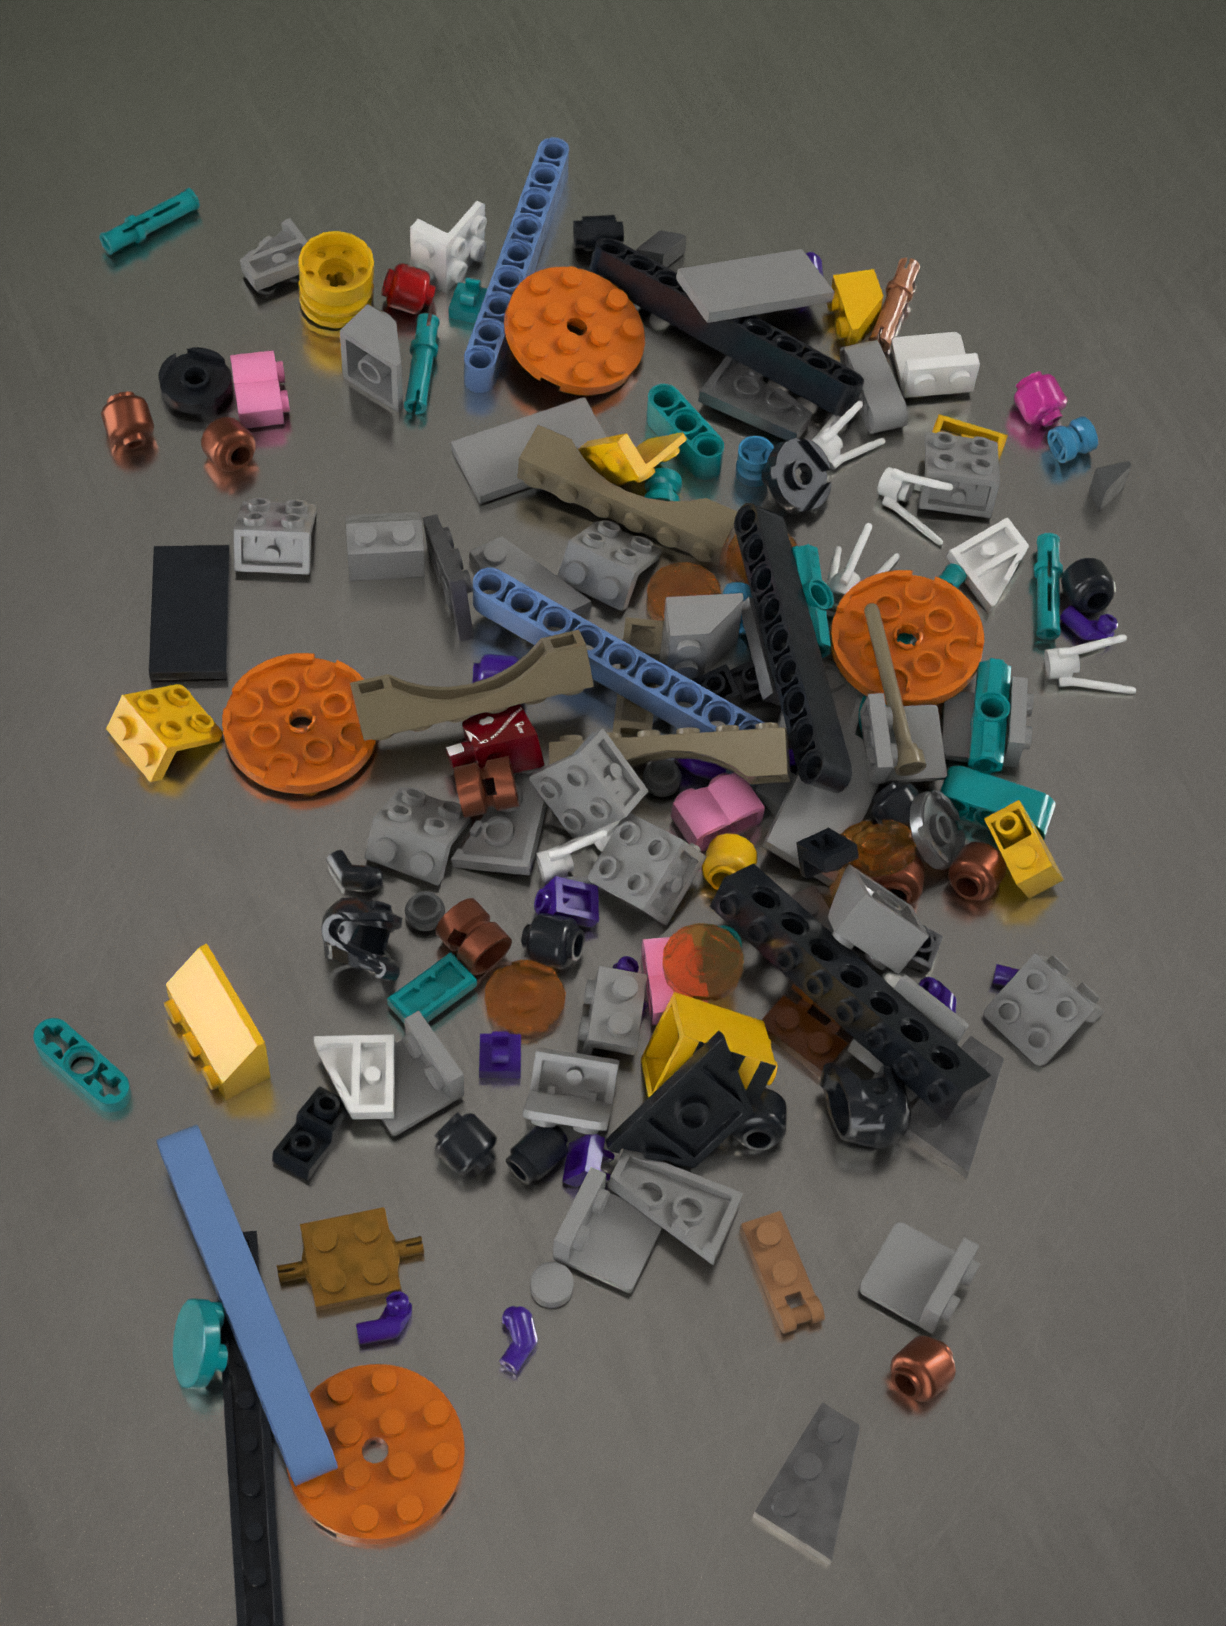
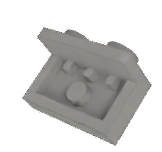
M599 966L595 980L587 979L583 1003L590 1004L588 1017H581L577 1040L584 1041L583 1054L591 1055L593 1048L635 1055L638 1046L648 975Z

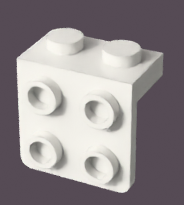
M476 201L449 233L420 219H417L410 227L411 266L428 271L430 274V285L436 286V289L447 294L455 283L461 282L464 279L470 265L483 257L487 247L485 242V227L487 224L485 204Z
M947 332L895 337L892 340L891 349L903 398L974 391L980 366L977 353H965L962 337L959 333Z

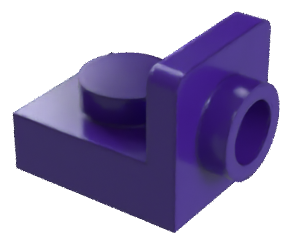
M555 876L537 892L534 900V910L537 915L549 913L571 917L578 925L592 928L599 922L598 886Z

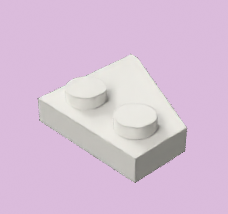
M1007 517L951 549L946 558L950 563L960 566L967 575L966 585L987 613H989L998 602L1029 545Z
M394 1034L314 1036L315 1049L351 1119L394 1118L396 1042Z

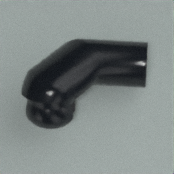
M343 850L331 853L326 859L341 886L346 890L367 892L379 888L383 883L384 876L379 868L368 865H352Z

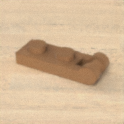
M781 1211L742 1223L740 1225L741 1235L781 1332L786 1334L795 1331L797 1325L807 1321L810 1324L824 1321L825 1314L822 1304L815 1295ZM799 1297L802 1305L790 1308L786 1301Z

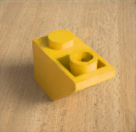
M874 269L833 275L831 288L834 290L832 302H828L827 306L830 312L834 311L836 333L839 339H844L846 346L861 343L876 324L880 314L883 293Z
M1020 800L984 818L1016 885L1029 899L1064 880L1046 843Z

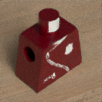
M521 704L510 706L500 713L491 714L484 712L468 718L461 724L465 741L446 747V753L453 770L454 767L476 763L482 768L485 767L487 760L509 756L513 774L545 766L538 735Z

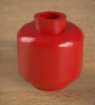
M400 263L395 266L394 270L388 268L381 296L386 297L388 307L416 315L422 310L424 305L431 306L436 286L430 285V274L428 271Z

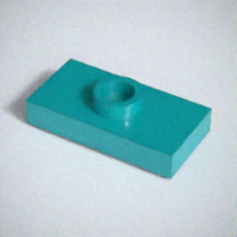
M450 952L388 997L387 1005L404 1024V1019L417 1011L422 1014L428 1023L477 987V979Z

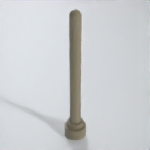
M870 603L865 607L864 613L887 707H891L893 714V731L898 751V763L894 767L895 772L899 776L914 775L926 768L923 750L918 748L916 743L912 742L880 610L876 604Z

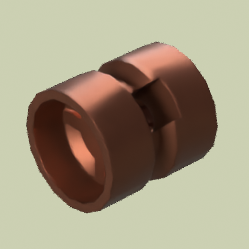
M509 756L487 760L485 767L482 768L476 763L454 767L455 782L464 818L486 814L491 806L497 811L519 807L517 788ZM493 777L497 793L487 795L484 779Z
M467 898L453 906L441 918L436 927V935L451 951H458L457 958L473 975H480L494 967L506 955L512 945V939L496 922H490V915L474 898Z

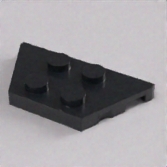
M718 1031L631 1114L606 1139L607 1149L619 1154L621 1149L641 1152L644 1159L659 1162L669 1160L676 1165L696 1168L753 1114L750 1100L724 1034Z

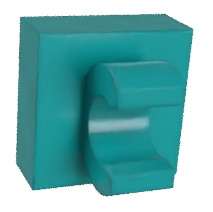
M466 277L465 283L458 282L448 308L449 318L476 323L488 288L481 287V281Z

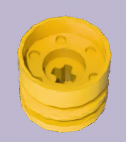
M323 232L310 238L302 247L298 259L301 309L310 320L320 326L334 329L343 328L367 304L370 306L373 304L374 260L372 251L363 240L346 232Z

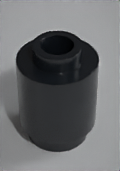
M615 215L583 216L581 220L573 221L575 249L593 252L596 241L601 238L615 239L624 243L623 222H616Z
M536 1125L510 1149L511 1155L506 1158V1164L512 1173L523 1183L529 1184L533 1180L538 1181L568 1154L566 1145L568 1138L557 1125L555 1127H540Z

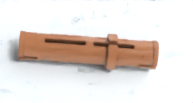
M907 257L899 260L893 280L887 283L885 289L886 298L868 340H877L880 345L883 341V352L890 349L891 341L905 305L912 299L914 293L913 284L920 271V264L912 258L909 260L907 269L905 268Z

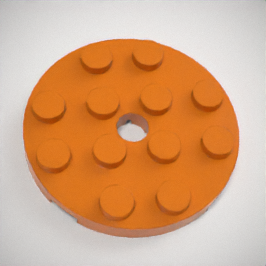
M573 266L546 268L526 277L514 290L504 315L506 340L517 361L534 378L540 380L542 377L560 386L559 391L565 393L597 395L618 388L633 374L644 352L645 332L643 323L637 309L627 294L609 280L593 272ZM570 323L571 326L584 330L583 335L570 332L567 329L568 324Z
M911 570L886 571L860 581L840 600L830 631L833 659L844 678L865 696H868V694L884 693L864 613L865 607L870 603H874L880 610L903 706L937 705L960 693L974 678L981 662L984 647L983 625L977 610L970 600L947 581L936 576L932 580L912 575L913 571ZM902 633L912 634L917 641L913 646L901 641L897 642V636Z
M312 653L286 654L258 664L237 681L232 688V695L227 702L226 708L223 709V735L231 759L248 778L275 791L294 794L313 793L345 782L365 765L377 743L373 739L366 741L363 739L350 683L364 680V678L353 668L339 660H336V663L315 658V654ZM298 717H306L312 721L308 725L307 730L293 727L290 723Z
M368 1364L341 1371L323 1381L310 1393L338 1465L337 1469L297 1486L294 1485L287 1469L290 1486L295 1498L304 1512L314 1522L316 1521L344 1540L363 1544H383L402 1540L418 1533L442 1514V1510L448 1504L454 1492L457 1491L461 1481L465 1461V1443L462 1426L454 1407L435 1384L420 1374L406 1368L386 1364ZM371 1441L383 1444L388 1450L387 1457L379 1463L368 1462L363 1457V1451L366 1446L371 1444Z

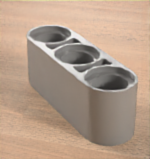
M873 340L841 347L839 354L840 363L856 371L864 378V385L858 401L863 403L859 412L868 432L873 434L907 426L908 411L906 403L879 342Z

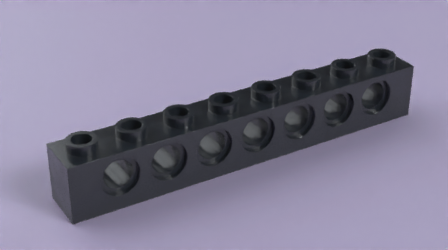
M755 864L724 877L709 907L884 1066H891L895 1076L940 1117L948 1121L976 1102L991 1078V1074L900 993L894 990L889 983L852 950L838 942L824 925Z

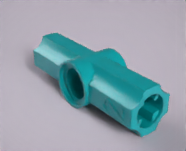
M809 544L793 546L792 551L823 659L831 654L826 611L834 604L833 593L830 587L822 581L818 548Z
M995 658L979 663L976 675L974 708L970 721L971 740L968 767L989 775L993 772L1001 771L1003 768L1006 726L1010 711L1009 691L1012 666L1007 665L1002 659ZM989 714L994 716L995 718H991L986 715Z

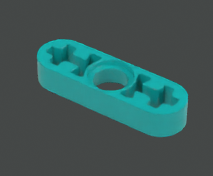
M49 1018L37 1025L33 1033V1039L39 1055L91 1102L105 1112H117L128 1105L131 1099V1089L126 1075L71 1026L58 1018ZM49 1034L53 1037L60 1035L62 1044L67 1049L64 1055L62 1049L56 1043L50 1042L47 1044L45 1037ZM81 1056L90 1057L94 1061L90 1071L78 1074L70 1069L72 1062L76 1058ZM100 1076H102L103 1082L110 1088L118 1085L119 1094L117 1096L110 1093L105 1096L102 1085L97 1081Z

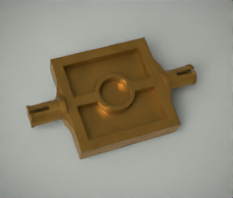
M385 1207L300 1224L304 1245L302 1261L276 1266L280 1284L305 1278L313 1292L316 1311L388 1297L389 1294L396 1291L401 1292L398 1275L399 1258L425 1253L421 1236L396 1241L388 1226Z

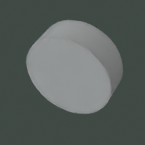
M546 1262L539 1265L532 1273L530 1291L538 1304L547 1308H556L564 1305L572 1296L574 1280L571 1271L565 1265L558 1262Z

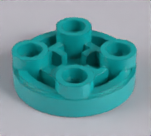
M190 1298L184 1303L179 1312L173 1337V1363L177 1380L183 1388L202 1389L209 1384L215 1371L223 1372L226 1368L228 1351L224 1344H220V1328L225 1317L224 1306L221 1302Z

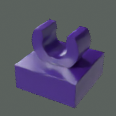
M492 1031V1034L480 1033L479 1078L521 1079V1034H509L508 1031Z
M587 1134L569 1143L562 1182L578 1187L582 1185L590 1167L603 1172L600 1169L601 1163H609L615 1158L611 1151L604 1149V1137L597 1134ZM606 1173V1182L610 1180L611 1176Z

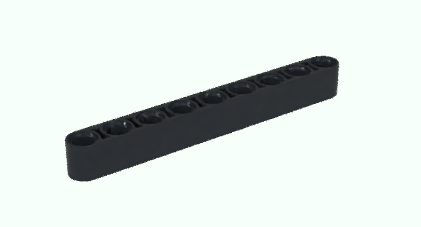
M601 238L596 241L588 271L616 285L627 294L632 303L836 416L842 417L858 402L864 385V378L856 371L754 315L707 323L676 280V272L615 239Z
M746 503L741 506L735 516L734 529L798 774L801 781L805 784L833 793H840L849 785L852 777V766L786 525L782 515L753 503Z

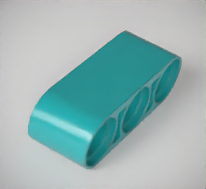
M658 384L652 387L648 393L646 422L658 437L683 432L687 440L679 446L680 452L676 457L696 478L702 480L716 478L722 470L724 441L721 436L674 386Z
M964 766L950 767L940 789V792L947 796L957 809L960 820L987 829L989 828L984 818L1020 800L1043 840L1046 837L1056 807L1053 798L1043 792Z

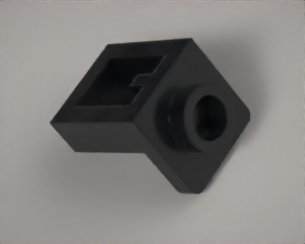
M829 827L796 842L800 873L805 878H810L821 872L837 871L843 865L859 858L857 844Z

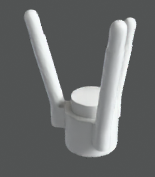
M861 401L856 402L842 417L833 414L812 439L824 451L829 460L830 467L834 470L843 462L871 451L885 443L884 438H879L840 455L843 443L837 433L862 408L863 403Z
M888 467L884 471L877 487V494L884 496L882 505L893 509L928 539L941 546L943 540L898 502L900 500L907 502L913 490L920 491L922 485L951 491L953 485Z
M871 523L865 525L846 568L842 569L839 573L837 572L842 548L836 546L834 549L826 584L833 593V605L836 607L843 596L860 582L859 575L853 571L871 532ZM893 554L875 574L889 571L899 560V554Z
M1122 634L1073 647L1046 649L1044 652V664L1047 678L1049 680L1058 679L1059 687L1077 686L1135 694V687L1072 677L1073 673H1079L1080 654L1125 642L1127 636Z
M605 830L595 834L590 832L560 846L536 853L538 867L544 883L550 882L555 876L592 884L587 880V876H568V872L575 870L570 853L605 838L607 832Z

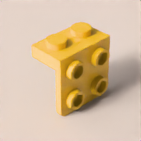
M681 432L650 438L635 447L628 434L625 433L587 441L578 450L592 469L612 484L615 483L617 486H621L632 480L640 483L651 477L656 472L654 467L658 463L666 462L679 454V446L687 438Z
M180 684L122 695L106 728L150 782L163 779L176 751L219 742L223 735V731L214 722L212 717L207 714L191 693Z

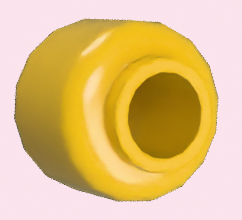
M726 833L718 835L711 840L705 853L706 859L702 864V875L715 890H718L724 877L749 865L757 864V850L749 840L738 834Z

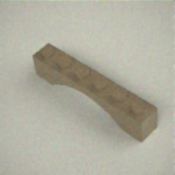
M537 425L519 457L517 478L523 480L528 486L551 492L564 502L576 503L589 509L598 517H607L617 521L630 531L642 532L657 539L664 546L676 547L691 554L701 562H710L719 566L735 535L734 520L738 511L708 498L692 501H663L645 498L625 491L607 481L592 469L581 456L572 439L541 425Z
M579 629L541 638L514 665L493 677L472 684L453 687L424 686L406 682L390 674L350 683L364 741L370 739L376 741L386 740L395 733L408 730L414 732L424 731L433 724L446 721L453 723L462 722L472 715L484 712L491 714L500 713L510 706L523 703L529 705L538 704L548 697L561 694L572 696L581 693L586 688L594 687L586 643Z
M758 723L755 725V729L739 730V726L721 725L715 728L716 732L700 733L699 728L686 727L676 730V734L661 735V732L658 730H642L637 732V737H622L621 733L607 732L632 768L664 759H695L723 767L736 773L750 784L791 782L789 736L786 728H779L778 723ZM564 735L559 737L558 742H549V765L572 755L585 741L583 736Z

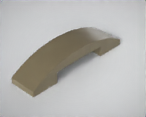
M626 617L623 641L659 661L664 621ZM620 664V669L627 668L625 665ZM655 683L644 684L649 688H657ZM617 693L612 732L621 733L622 737H637V732L652 730L654 714Z

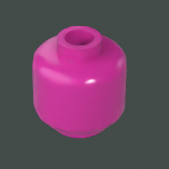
M1038 371L1028 375L1016 385L1017 391L1014 394L1013 400L1028 424L1038 425L1042 423L1043 427L1046 428L1055 424L1063 417L1061 411L1065 408L1068 400L1054 376L1051 374L1042 375Z

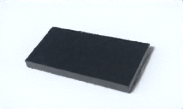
M229 545L154 546L149 652L150 680L228 678Z

